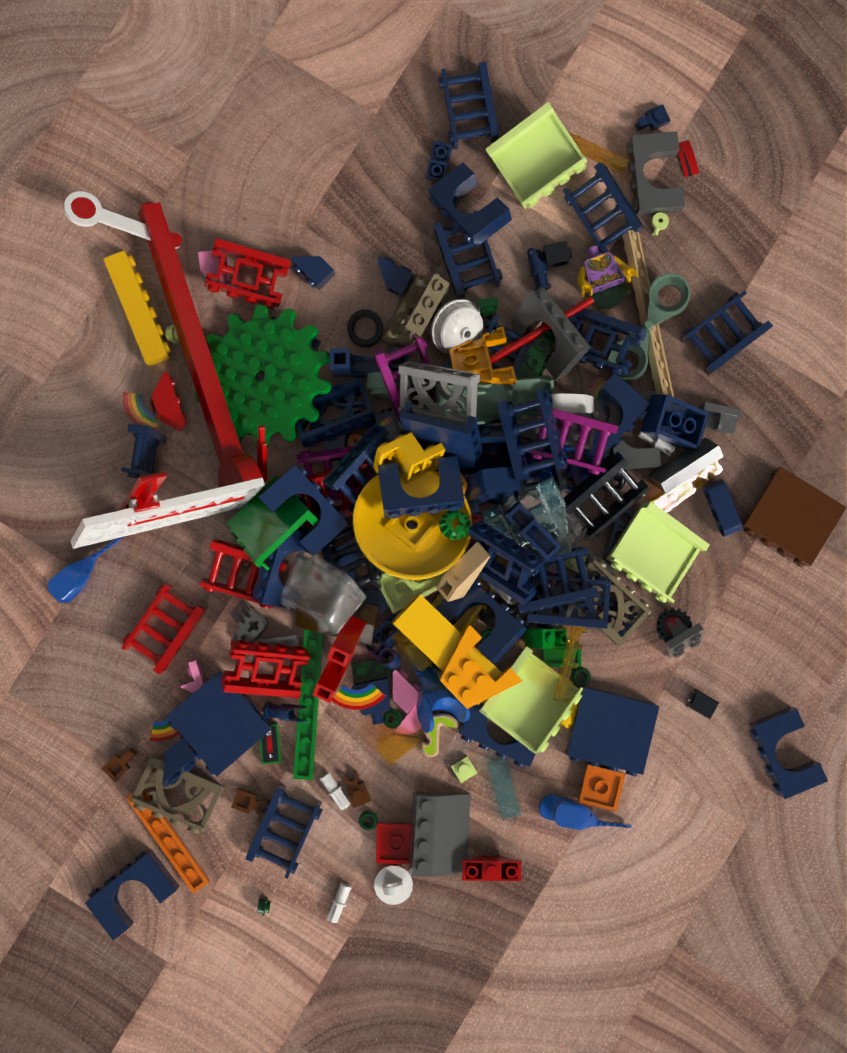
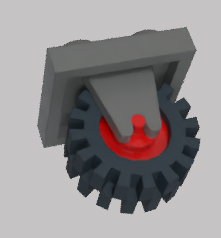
M671 608L670 611L666 609L657 619V634L666 643L665 653L669 659L672 657L678 658L685 653L684 650L688 647L694 648L701 643L704 629L700 623L692 627L691 618L687 616L685 611L681 612L679 608L678 610Z

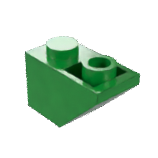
M532 628L525 631V647L527 646L531 649L567 648V628Z

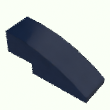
M519 500L504 513L505 517L519 530L520 534L546 560H549L562 547Z

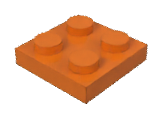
M587 763L578 802L617 812L625 773L608 770L600 766H592Z

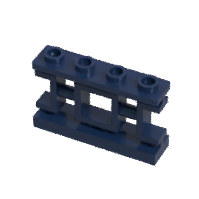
M585 308L568 318L589 346L596 332L609 336L603 352L590 348L579 360L580 363L586 364L589 362L599 370L606 368L612 374L628 376V369L632 364L624 358L631 344L640 347L641 340L644 341L646 332L643 327ZM582 321L591 323L588 333L581 332L584 325ZM616 332L626 335L622 345L615 343L618 338ZM612 350L618 352L616 358L618 364L607 361Z
M478 521L471 526L468 531L469 536L476 540V543L479 542L490 555L478 576L520 604H526L536 593V586L528 581L529 575L534 577L541 570L540 566L543 565L544 560L483 521ZM497 554L508 561L507 567L496 561Z

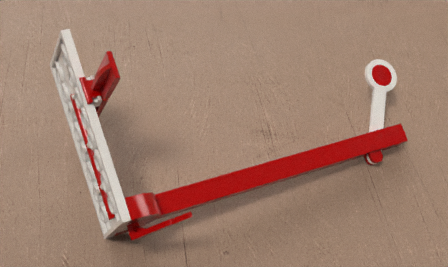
M83 191L71 193L65 200L64 212L73 223L88 227L100 222L147 240L220 463L218 469L219 488L159 502L155 492H157L166 479L167 473L160 472L139 477L118 511L82 519L71 539L72 548L83 547L242 508L264 487V482L267 481L265 426H258L256 464L251 455L248 453L243 454L176 252L182 243V237L178 233H170L160 202H146L142 204L138 213L141 221L139 222L103 209L99 200L90 193Z

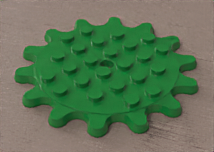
M260 304L255 307L254 316L248 322L243 321L237 313L230 314L228 316V333L223 337L212 333L206 338L207 344L212 348L211 358L239 443L242 442L245 436L251 435L255 439V446L257 448L258 426L262 425L265 426L267 448L269 447L270 437L275 433L281 434L286 442H293L297 437L295 430L297 420L306 419L309 422H315L319 418V412L312 404L314 396L328 394L331 390L330 382L321 379L318 374L320 367L330 362V353L326 350L315 351L312 348V341L318 335V328L311 324L301 330L296 329L294 326L296 313L291 308L283 310L277 319H271L267 306ZM259 372L265 373V378L262 381L257 380L256 375ZM195 392V394H194L195 400H196L198 403H200V402H199V399H198V396H197V393Z

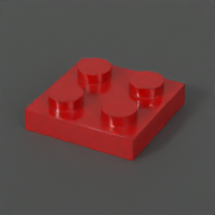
M377 823L376 863L409 864L411 823Z

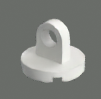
M398 864L384 866L375 877L374 889L376 895L381 901L391 905L403 903L409 898L413 887V880L409 871Z

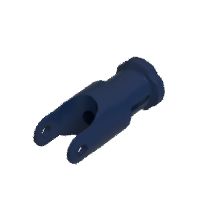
M529 248L527 256L531 277L534 278L536 286L534 290L537 291L544 288L547 291L551 288V284L548 283L546 274L548 271L542 252L538 249Z
M268 701L264 705L263 716L265 719L279 718L281 721L306 722L307 719L295 716L294 709H306L307 706L281 703L279 705Z

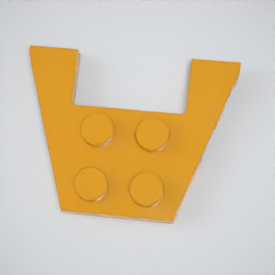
M503 326L497 328V332L490 335L487 332L478 340L473 342L468 340L449 349L452 368L480 374L479 383L517 384L513 366L492 369L487 347L507 344Z
M469 624L466 626L463 636L457 643L452 657H450L439 678L446 688L467 709L523 681L510 667L495 681L468 654V651L482 638Z

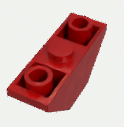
M164 372L149 402L155 419L178 431H183L187 424V418L185 413L181 412L180 397L175 395L173 389L175 388L174 380L172 377H169L168 372Z
M488 855L463 859L462 881H521V860Z

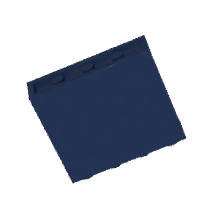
M407 401L405 408L401 409L399 415L405 435L412 432L423 450L431 445L436 446L441 443L445 448L443 458L458 456L461 472L474 474L480 471L484 456L476 417L468 416L465 425L462 426L416 415L413 413L411 402Z
M224 669L215 674L166 716L169 719V725L181 733L180 737L183 742L191 745L196 757L199 760L202 759L206 764L207 771L211 775L215 774L216 777L273 729L245 694L223 692L220 681L222 675L224 676Z
M581 686L583 691L580 694L583 696L578 704L568 750H565V754L572 761L580 762L582 759L588 761V764L599 767L602 764L606 765L608 770L618 772V769L626 770L625 773L631 776L643 775L660 706Z

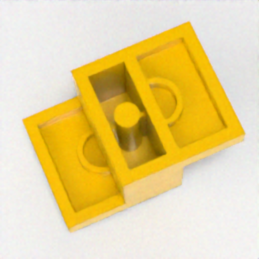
M412 432L407 435L402 434L394 441L382 443L377 448L373 468L378 473V465L398 463L399 474L407 484L438 469L437 460L438 458H443L445 448L440 443L436 446L431 445L423 450Z

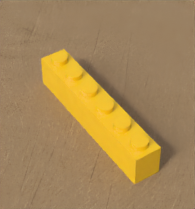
M123 250L103 258L145 363L151 367L171 359L169 354L172 352L167 341L164 342L162 337L164 335L163 328L160 324L157 325L155 320L157 313L154 307H150L148 303L150 296L147 290L142 288L141 283H143V279L140 273L135 271L134 266H136V262L132 254L128 255Z

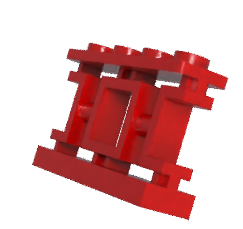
M216 238L211 256L219 258L220 262L216 275L207 272L204 287H207L208 291L219 293V291L225 292L226 296L231 298H238V296L245 298V301L256 304V302H260L270 309L279 307L282 294L273 292L277 276L284 278L287 276L291 260ZM226 254L237 257L234 267L224 265ZM239 265L257 270L254 286L236 281ZM264 265L275 268L271 278L261 275ZM222 272L232 275L230 286L218 283ZM259 283L269 286L267 294L269 297L256 294Z
M241 639L231 641L229 655L230 658L237 659L234 671L224 670V676L222 675L220 681L223 692L300 698L302 681L300 677H295L297 665H307V660L310 659V655L305 647L295 645L294 647L286 646L281 643L273 645L261 641L253 643ZM245 654L254 655L252 663L244 662ZM283 658L291 659L289 666L282 665ZM260 661L275 662L272 675L257 673ZM250 670L249 678L240 677L241 671ZM280 673L287 674L286 681L278 680Z

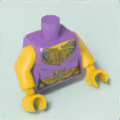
M592 246L587 249L590 259L585 260L579 269L577 283L581 290V297H584L585 293L592 296L596 292L621 284L625 279L624 276H626L627 282H631V276L638 278L636 268L629 267L610 252L600 254L598 246Z

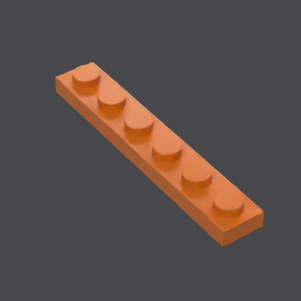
M145 789L142 792V798L144 801L150 802L153 798L151 795H147L148 791ZM134 792L129 795L126 800L190 891L194 894L208 884L210 879L165 816L162 819L151 815L152 810L147 808L144 811L134 808V803L130 801Z

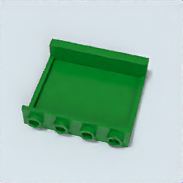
M277 475L227 522L231 528L229 532L252 558V562L259 568L263 566L267 571L270 568L264 560L306 520L313 526L319 522L317 517L296 494L290 496L273 512L265 505L259 496L279 479Z

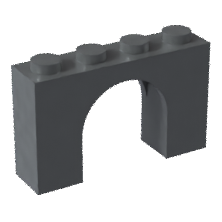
M677 131L632 135L629 143L626 145L627 154H630L628 169L629 173H632L630 188L631 191H634V198L632 199L633 210H636L637 216L652 215L659 212H681L685 207L683 187L656 188L648 183L643 172L644 165L648 161L675 157L679 151Z
M542 288L528 296L510 320V323L520 336L533 331L541 321L549 325L556 338V349L544 367L557 380L567 375L591 347L554 302L549 293Z
M656 390L637 391V393L650 402L651 395L656 394ZM604 399V409L608 410V418L605 419V422L618 426L620 415L616 406L608 399ZM623 440L615 448L613 446L610 447L611 455L609 457L618 451L629 463L625 466L627 471L658 469L661 467L660 448L636 449L627 445Z

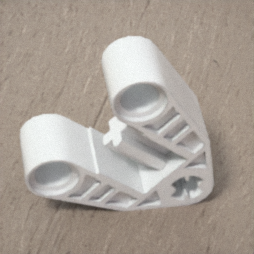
M565 393L551 395L553 400L551 406L554 409L569 413L595 412L593 396Z

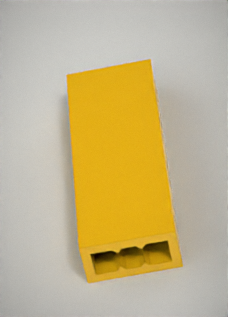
M417 594L391 621L442 671L450 657H452L457 643L463 636L421 594ZM475 646L468 651V654L494 681L502 674Z

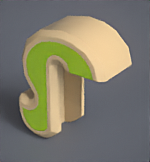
M433 713L434 729L429 733H425L428 741H421V751L426 757L432 758L439 753L440 727H459L457 719L450 713Z

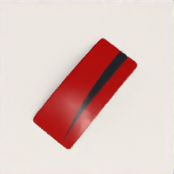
M690 141L680 142L678 154L684 176L688 177L698 174L699 170Z

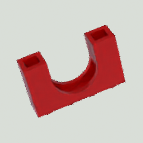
M348 614L327 657L329 661L317 682L313 696L331 703L347 671L367 622Z

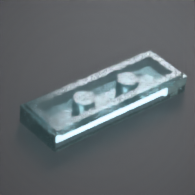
M499 759L487 763L502 820L522 816L507 761Z

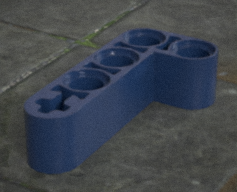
M402 610L394 614L392 613L374 632L372 644H366L367 650L381 664L391 670L397 669L401 664V657L393 647L404 636L391 621ZM393 629L392 634L388 636L389 631ZM380 643L379 648L375 650L376 645ZM392 656L391 661L387 662V659Z

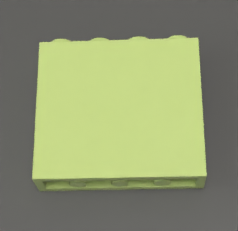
M549 102L485 149L525 209L535 206L538 203V199L542 196L550 195L554 191L553 188L568 182L572 174L582 172L586 168V164H588L587 159Z
M643 501L606 559L611 562V567L617 571L622 570L625 572L629 580L639 582L643 590L649 593L653 592L656 595L655 598L660 602L674 603L675 600L671 598L698 553L706 551L710 544L652 501Z
M526 646L510 667L523 681L488 698L479 709V712L533 753L537 754L540 751L543 753L549 745L548 739L551 735L554 737L560 730L559 724L562 719L565 721L572 712L569 709L573 703L576 705L581 700L583 695L580 693L583 691V688L578 689L533 655V651Z

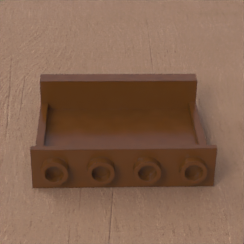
M783 467L775 468L771 474L773 476L745 523H742L743 532L751 537L755 535L761 539L760 543L767 547L772 546L776 548V552L779 555L792 558V562L799 567L812 566L847 507Z

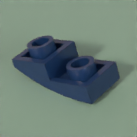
M434 141L426 179L439 181L446 176L453 145Z

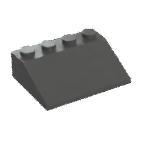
M413 792L408 871L412 876L433 877L462 873V860L467 859L470 793Z

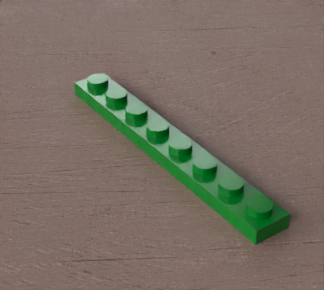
M304 629L303 647L307 649L310 659L307 660V665H302L301 667L302 686H300L299 705L307 706V708L298 709V718H304L307 721L297 722L293 779L313 780L319 698L313 696V692L321 677L324 634Z

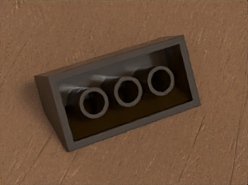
M302 589L297 607L295 627L337 637L348 614L367 622L359 642L371 645L380 607L347 599L346 603L340 605L328 594Z

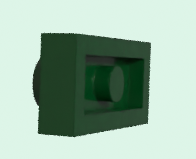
M497 297L478 299L477 308L482 318L493 317V314H496L498 308Z
M377 659L351 663L354 683L392 677L391 669H388Z

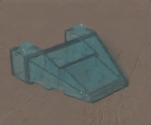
M551 477L535 485L542 502L528 510L562 546L554 554L559 555L572 552L565 501L557 483ZM500 504L483 512L486 524L540 558H544L505 517V512ZM556 562L544 565L545 571L556 566Z

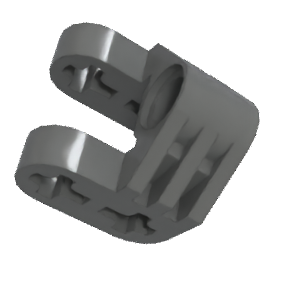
M244 599L229 613L240 626L232 636L233 641L243 640L242 636L247 635L244 640L254 643L268 628V619ZM258 621L259 624L257 626L259 628L253 629L256 626L255 622Z

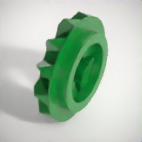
M461 509L446 511L440 517L439 528L447 538L458 540L464 538L469 533L471 521L467 514L461 512ZM458 518L459 525H457L456 528L452 530L453 523L451 522H453L454 519Z

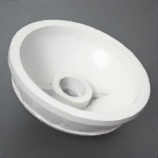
M455 299L440 308L431 325V339L434 346L440 352L450 355V348L468 340L473 342L480 339L483 330V320L476 305L466 299Z

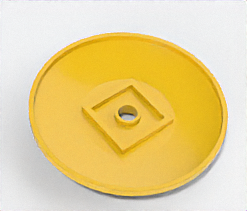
M437 471L429 472L407 484L400 476L403 490L416 498L431 496L440 485ZM379 474L366 484L355 503L353 530L361 551L377 568L398 578L420 580L442 574L458 562L471 538L469 533L464 538L458 540L449 539L442 534L439 528V519L449 509L441 510L435 514L424 512L417 516L401 515L395 519L384 517ZM464 496V508H461V512L467 514L469 520L471 521V527L472 515L468 502ZM458 518L454 519V521L451 522L453 523L452 530H454V528H456V526L459 525ZM414 521L417 524V528L409 529L406 523Z

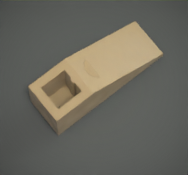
M477 542L444 574L436 588L447 602L463 598L487 563L490 555Z

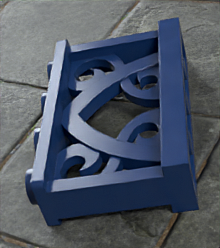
M359 376L331 386L328 394L314 396L312 404L314 408L321 410L319 411L318 420L310 425V431L305 432L306 426L311 423L307 420L301 424L299 419L295 425L303 447L306 448L376 423L361 377ZM362 395L364 402L356 401V396ZM334 405L338 408H345L336 421L320 418L328 406ZM357 406L363 407V408H365V411H364V412H360L359 409L354 408V407H357Z
M546 572L547 580L550 584V593L553 596L560 595L562 587L560 585L556 588L554 581L560 582L559 574L556 573L555 576H548V572ZM537 573L534 577L531 576V583L536 586V593L533 597L534 601L535 597L539 600L542 599L537 591V586L540 584ZM576 574L575 578L568 577L570 588L575 592L580 591V586L576 584L581 583L580 576ZM595 576V579H589L592 587L599 586L604 592L603 597L595 602H592L591 599L584 600L585 603L579 604L573 609L570 617H566L565 610L561 605L557 606L559 613L556 615L552 614L554 607L540 610L538 615H535L534 612H529L527 622L608 629L611 581H607V577ZM604 603L603 620H598L594 606ZM587 607L588 610H583L585 611V616L580 617L578 610Z

